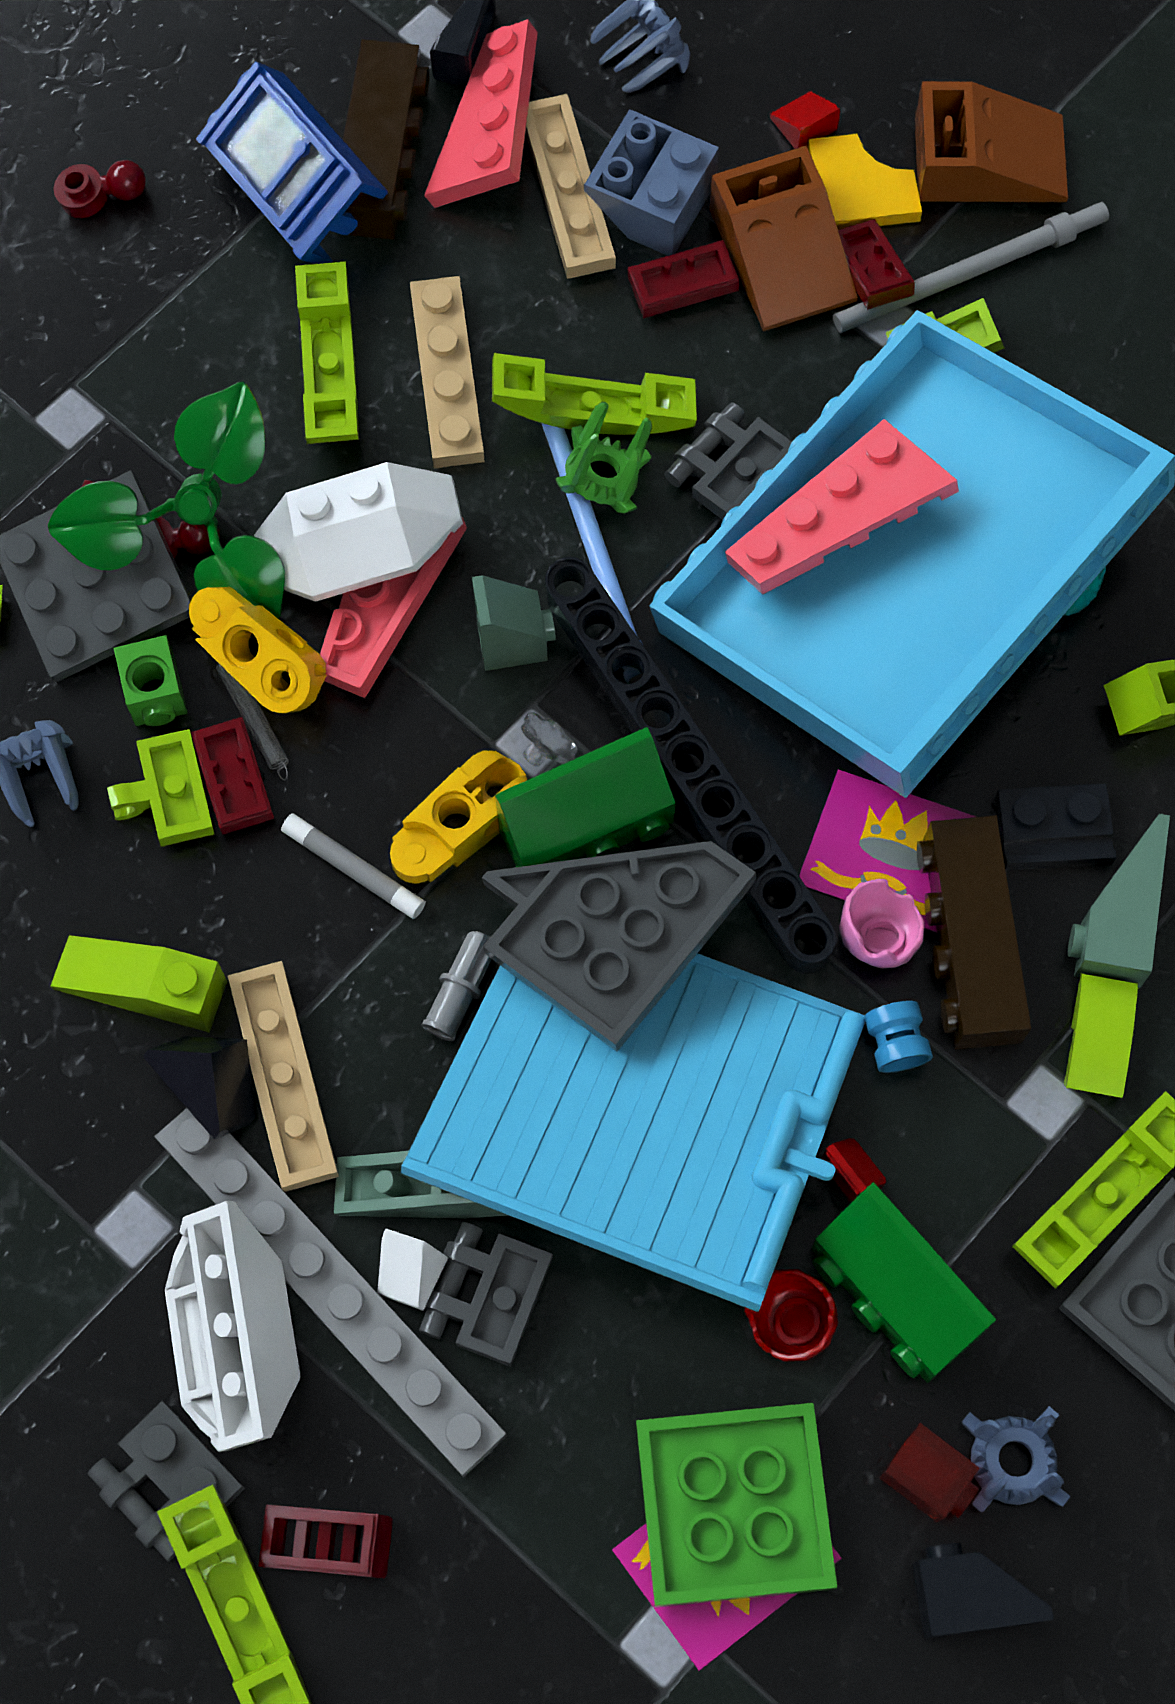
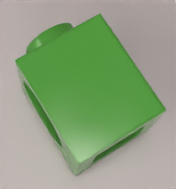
M166 635L113 648L126 706L136 726L143 724L161 726L170 723L176 716L188 713L175 656ZM156 679L163 681L162 685L154 691H141L143 685L148 681Z

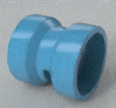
M901 1001L883 1005L871 1010L864 1016L868 1033L876 1038L878 1045L874 1056L879 1072L891 1073L908 1070L923 1065L933 1058L930 1043L920 1032L919 1026L923 1018L918 1002Z

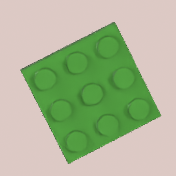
M814 1403L636 1420L655 1608L834 1590L837 1588Z

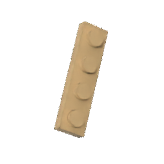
M568 94L529 102L525 134L567 279L615 269L616 256L602 210L584 191V184L591 172Z
M454 276L410 282L434 468L485 462L460 277Z
M278 961L228 975L243 1039H247L249 1063L282 1190L287 1192L339 1177L283 962Z

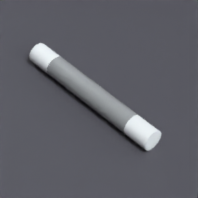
M294 813L290 814L281 827L283 833L410 918L415 919L423 910L426 901Z

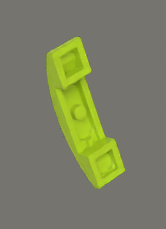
M346 262L295 266L297 304L301 326L307 444L358 440L356 370Z
M498 353L493 355L492 401L517 415L533 421L568 430L582 425L584 428L595 406L601 402L608 403V409L599 434L635 435L643 419L646 417L652 422L650 434L694 427L697 421L695 379L645 373L641 385L545 373L544 359Z
M1165 1091L1118 1141L1013 1245V1248L1055 1289L1175 1167V1099Z
M212 1484L157 1511L181 1568H185L229 1668L234 1680L232 1685L240 1703L312 1704L269 1598L215 1485Z

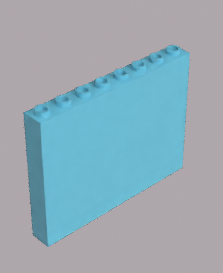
M917 310L904 325L897 326L891 332L886 345L871 361L868 360L860 366L854 380L840 396L829 400L821 413V417L806 433L799 434L793 440L788 453L773 469H769L761 475L752 493L740 506L733 507L726 514L721 527L705 544H700L693 550L684 568L672 581L665 582L657 590L649 607L659 633L906 798L1175 486V455ZM883 419L957 479L959 492L944 500H941L938 496L917 507L918 513L900 523H897L894 519L869 532L870 539L851 549L848 545H845L825 555L824 563L765 594H761L727 561L725 554L727 549Z

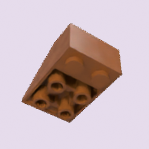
M922 81L915 116L917 180L920 201L1067 202L1068 188L1063 114L974 82Z
M807 146L712 175L710 212L763 332L857 302L858 296L827 191Z

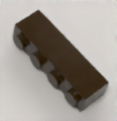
M361 39L343 141L386 188L388 193L383 200L363 192L357 196L345 211L351 213L358 221L356 229L348 235L394 240L398 220H406L408 190H403L405 178L413 179L416 155L415 148L410 147L412 137L419 138L421 135L423 111L422 107H418L419 96L427 97L430 79L429 66H422L420 45Z
M997 816L931 821L923 841L917 842V862L920 873H928L931 893L925 894V914L928 925L936 926L939 945L933 947V967L936 978L945 980L947 999H942L941 1019L944 1032L953 1033L955 1050L1022 1043L1031 1030V1023Z

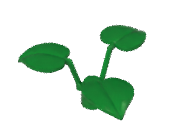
M237 382L221 391L199 398L191 403L180 415L174 433L177 451L186 464L193 468L205 470L203 474H193L186 478L175 498H169L165 503L153 510L137 515L138 500L135 492L130 487L119 482L98 481L87 484L72 492L58 505L49 520L48 529L50 535L80 562L99 570H116L131 563L141 551L143 535L139 525L149 524L170 511H176L184 522L192 525L204 524L207 527L210 547L215 554L201 560L195 568L194 579L197 591L207 587H232L254 606L262 605L277 618L281 616L285 571L278 552L264 539L249 535L237 536L231 539L223 549L217 531L218 521L214 516L222 496L219 484L213 479L214 473L221 480L229 484L243 483L258 470L265 453L266 440L262 414L253 393L245 382Z

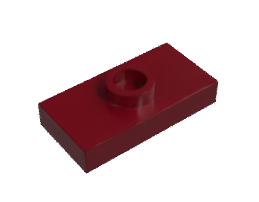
M875 219L838 230L855 290L867 310L914 296L915 282Z
M723 240L628 267V279L643 319L739 291V279Z
M243 717L190 732L222 835L275 819Z

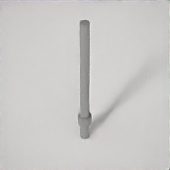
M1099 202L1071 215L1063 212L1044 221V226L914 280V296L867 310L862 302L833 314L835 327L839 333H843L1049 245L1057 248L1076 239L1078 233L1108 221V209L1103 202Z

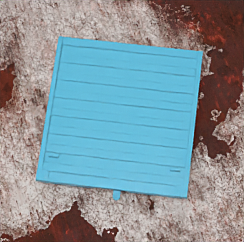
M697 953L622 1047L615 1051L500 965L401 1166V1173L759 1312L808 1176L811 1175L824 1181H829L834 1177V1165L816 1158V1154L864 1027L865 1015Z

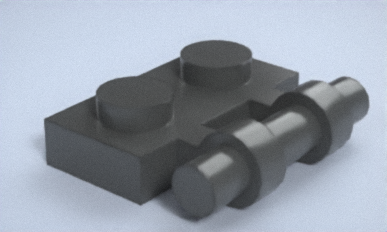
M733 402L721 413L715 412L703 424L704 431L691 445L684 444L673 457L675 462L664 473L668 482L675 487H680L689 476L698 477L700 480L693 486L692 498L722 520L733 507L740 506L755 489V485L761 475L767 470L773 469L788 453L792 441L759 417L746 431L743 430L738 424L744 419L745 413L739 405ZM718 445L728 446L729 449L717 462L708 457Z
M462 1222L455 1241H448L443 1254L448 1259L435 1291H432L424 1308L427 1311L419 1332L440 1340L448 1319L461 1322L463 1325L456 1340L457 1347L511 1367L553 1260V1254L499 1233L491 1254H486L476 1250L483 1230L473 1224ZM467 1270L482 1274L471 1304L456 1299Z
M163 1401L118 1443L133 1459V1462L124 1471L119 1472L105 1457L98 1461L88 1472L89 1477L101 1488L99 1497L110 1509L118 1507L137 1528L135 1536L146 1548L154 1546L167 1561L172 1560L176 1555L157 1511L136 1491L148 1477L170 1499L161 1509L212 1484L215 1485L227 1507L245 1489Z

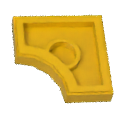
M858 134L809 139L808 151L825 185L838 230L873 219L876 220L879 226L920 222L922 208L914 170L894 169L877 162L864 150Z

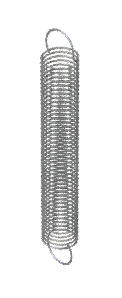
M220 665L217 669L261 751L265 762H267L266 764L269 769L278 768L270 767H274L271 765L279 761L283 763L288 758L257 700L247 690H244L245 688L236 679L234 680L232 676L229 677L230 675H227L229 673H226L227 671ZM286 763V764H284L283 767H285V769H286V775L288 776L287 768H286L287 763Z

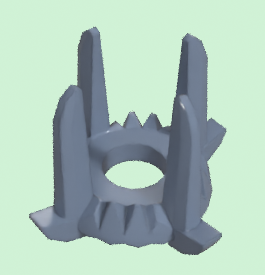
M626 0L605 18L591 35L590 43L595 44L631 17L638 20L639 23L610 47L599 60L600 65L605 63L647 34L648 38L614 68L615 72L632 65L655 47L656 54L663 53L622 87V91L628 93L641 89L676 64L681 73H685L689 65L690 51L688 44L683 43L679 35L681 30L680 22L676 17L670 21V18L658 6L655 0Z
M52 720L35 722L36 729L21 732L18 736H11L6 740L0 741V787L11 810L29 827H34L35 823L16 768H21L24 765L29 770L31 761L40 766L41 758L45 759L65 803L73 811L79 805L78 791L64 748L71 746L73 741L64 734V729Z
M1050 1406L1035 1422L1023 1417L1013 1416L981 1422L971 1412L963 1419L962 1424L975 1437L971 1449V1466L974 1477L982 1490L972 1505L981 1513L994 1499L1005 1504L1021 1505L1033 1502L1044 1495L1052 1502L1063 1507L1070 1498L1060 1488L1064 1481L1057 1473V1454L1054 1443L1047 1433L1059 1416ZM1018 1442L1029 1450L1032 1456V1466L1026 1475L1014 1477L1005 1473L1001 1468L999 1452L1006 1443Z

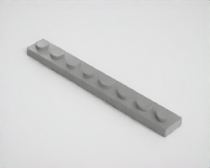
M186 1108L154 1136L215 1205L225 1201H235L281 1259L285 1282L463 1478L507 1437L502 1428L230 1133L214 1140Z

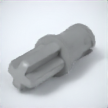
M478 931L469 932L449 973L441 974L439 980L443 985L426 1019L421 1024L429 1033L447 1041L455 1040L458 1028L472 1000L479 999L482 994L478 987L492 960L485 954L483 949L485 943L490 939L488 935Z

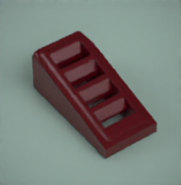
M266 1505L258 1566L385 1578L388 1570L393 1524L392 1517L371 1513ZM288 1519L296 1520L292 1557L283 1556ZM312 1522H319L315 1559H310L308 1555ZM337 1524H343L344 1531L340 1561H333ZM364 1526L360 1563H357L361 1527Z

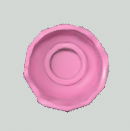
M875 879L859 883L846 897L843 905L839 929L844 946L860 961L881 969L895 968L907 963L923 943L925 925L917 906L914 905L913 896L894 892L888 886L886 879Z

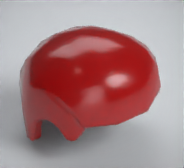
M799 1269L774 1270L759 1312L745 1307V1314L749 1320L756 1343L766 1353H770L774 1358L784 1362L809 1361L829 1347L838 1326L837 1308L830 1291L823 1282Z

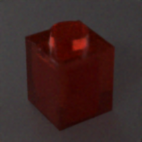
M920 1423L911 1432L879 1478L938 1523L949 1512L957 1518L964 1512L979 1490L977 1486L971 1483V1480L980 1468Z

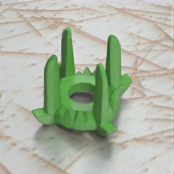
M601 402L595 406L584 428L582 425L572 427L571 436L574 449L566 460V476L556 477V483L561 491L567 494L576 492L586 500L610 505L617 512L625 514L637 509V506L630 500V497L637 488L640 468L652 458L647 449H645L652 429V422L647 417L643 419L627 451L625 448L621 449L620 441L618 440L611 444L610 437L600 441L598 439L608 409V403ZM604 461L615 469L617 476L613 478L601 477L592 470L590 463Z

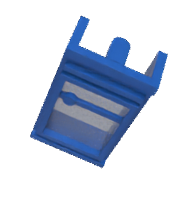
M256 61L249 70L240 76L237 86L221 107L210 115L207 125L196 138L200 144L205 145L291 245L294 254L300 260L309 263L322 264L333 261L319 243L329 231L348 235L356 229L358 221L351 213L345 211L361 192L382 200L388 193L386 188L287 76Z

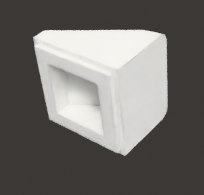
M385 1229L381 1242L377 1293L388 1299L423 1311L448 1257L420 1239Z

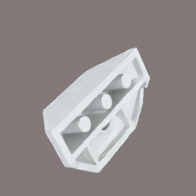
M385 462L287 492L254 534V537L264 539L278 552L285 571L284 590L316 602L416 572L441 547L450 532L455 533L463 524L455 483L451 475Z
M225 1201L183 1217L179 1231L183 1236L174 1252L165 1287L181 1406L196 1425L211 1438V1444L218 1452L229 1451L271 1438L301 1378L282 1261L235 1201Z

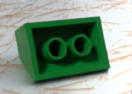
M648 727L495 794L499 833L516 867L617 854L620 851V846L638 838L641 842H647L661 836L669 829V824L674 822L675 801Z
M874 1182L813 1243L811 1251L816 1255V1258L812 1260L815 1269L832 1287L835 1288L839 1284L844 1287L856 1301L851 1305L855 1315L871 1332L875 1333L880 1329L895 1346L890 1351L891 1355L898 1365L912 1378L920 1374L928 1384L979 1339L996 1321L994 1316Z

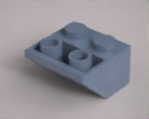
M629 109L585 182L584 191L628 239L667 256L673 255L678 250L711 193L712 175L717 174L719 147Z

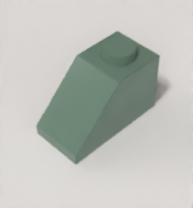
M483 575L472 577L477 627L485 671L548 661L547 641L556 640L552 611L550 609L541 610L538 591Z

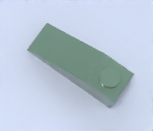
M1158 814L1091 906L1081 925L1073 924L1068 944V957L1076 958L1075 977H1080L1081 973L1135 982L1138 983V988H1141L1151 974L1170 815Z
M409 1151L337 1157L339 1177H336L334 1214L459 1219L507 1216V1214L402 1174L401 1166Z

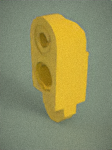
M207 587L199 590L192 597L189 604V616L193 624L192 630L200 636V638L195 640L262 706L272 712L290 713L306 709L316 700L326 678V663L321 655L307 644L306 640L262 605L254 606L232 587ZM252 633L257 638L259 644L256 657L252 655L249 649V638ZM286 671L289 673L290 685L282 678V672Z
M483 750L473 755L460 768L458 767L402 821L403 828L392 837L393 843L390 850V858L396 875L409 883L416 884L426 882L427 880L431 883L450 866L454 865L457 868L498 835L499 824L495 795L490 797L487 791L489 787L501 786L503 788L498 792L500 793L527 781L526 774L520 765L497 751ZM451 814H462L469 818L466 825L461 828L451 829L442 824L444 819Z

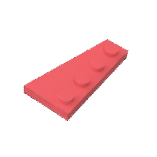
M528 19L510 26L500 27L493 32L487 33L424 194L425 198L434 208L519 181L538 34Z
M883 419L725 551L727 561L761 594H765L824 563L825 555L845 545H848L851 549L870 539L869 532L894 519L897 523H900L918 513L917 507L938 496L941 500H944L959 492L957 479Z
M463 517V524L455 533L450 532L441 547L416 572L343 593L339 609L333 611L320 652L321 657L326 663L325 682L366 698L465 533L467 526Z

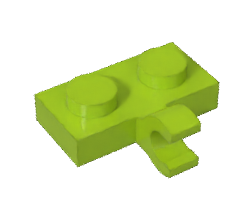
M190 729L136 741L145 780L117 784L107 788L115 819L125 820L143 813L146 809L151 808L161 847L214 835Z

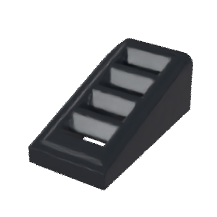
M465 0L430 50L434 79L455 85L467 86L485 36L490 31L496 13L495 0Z

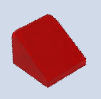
M811 91L770 113V119L795 149L803 146L808 147L809 139L823 138L838 130L840 109L834 103Z
M854 1138L832 1143L824 1151L822 1160L834 1165L835 1174L832 1180L850 1203L873 1182L879 1188L885 1185L887 1181L885 1176Z

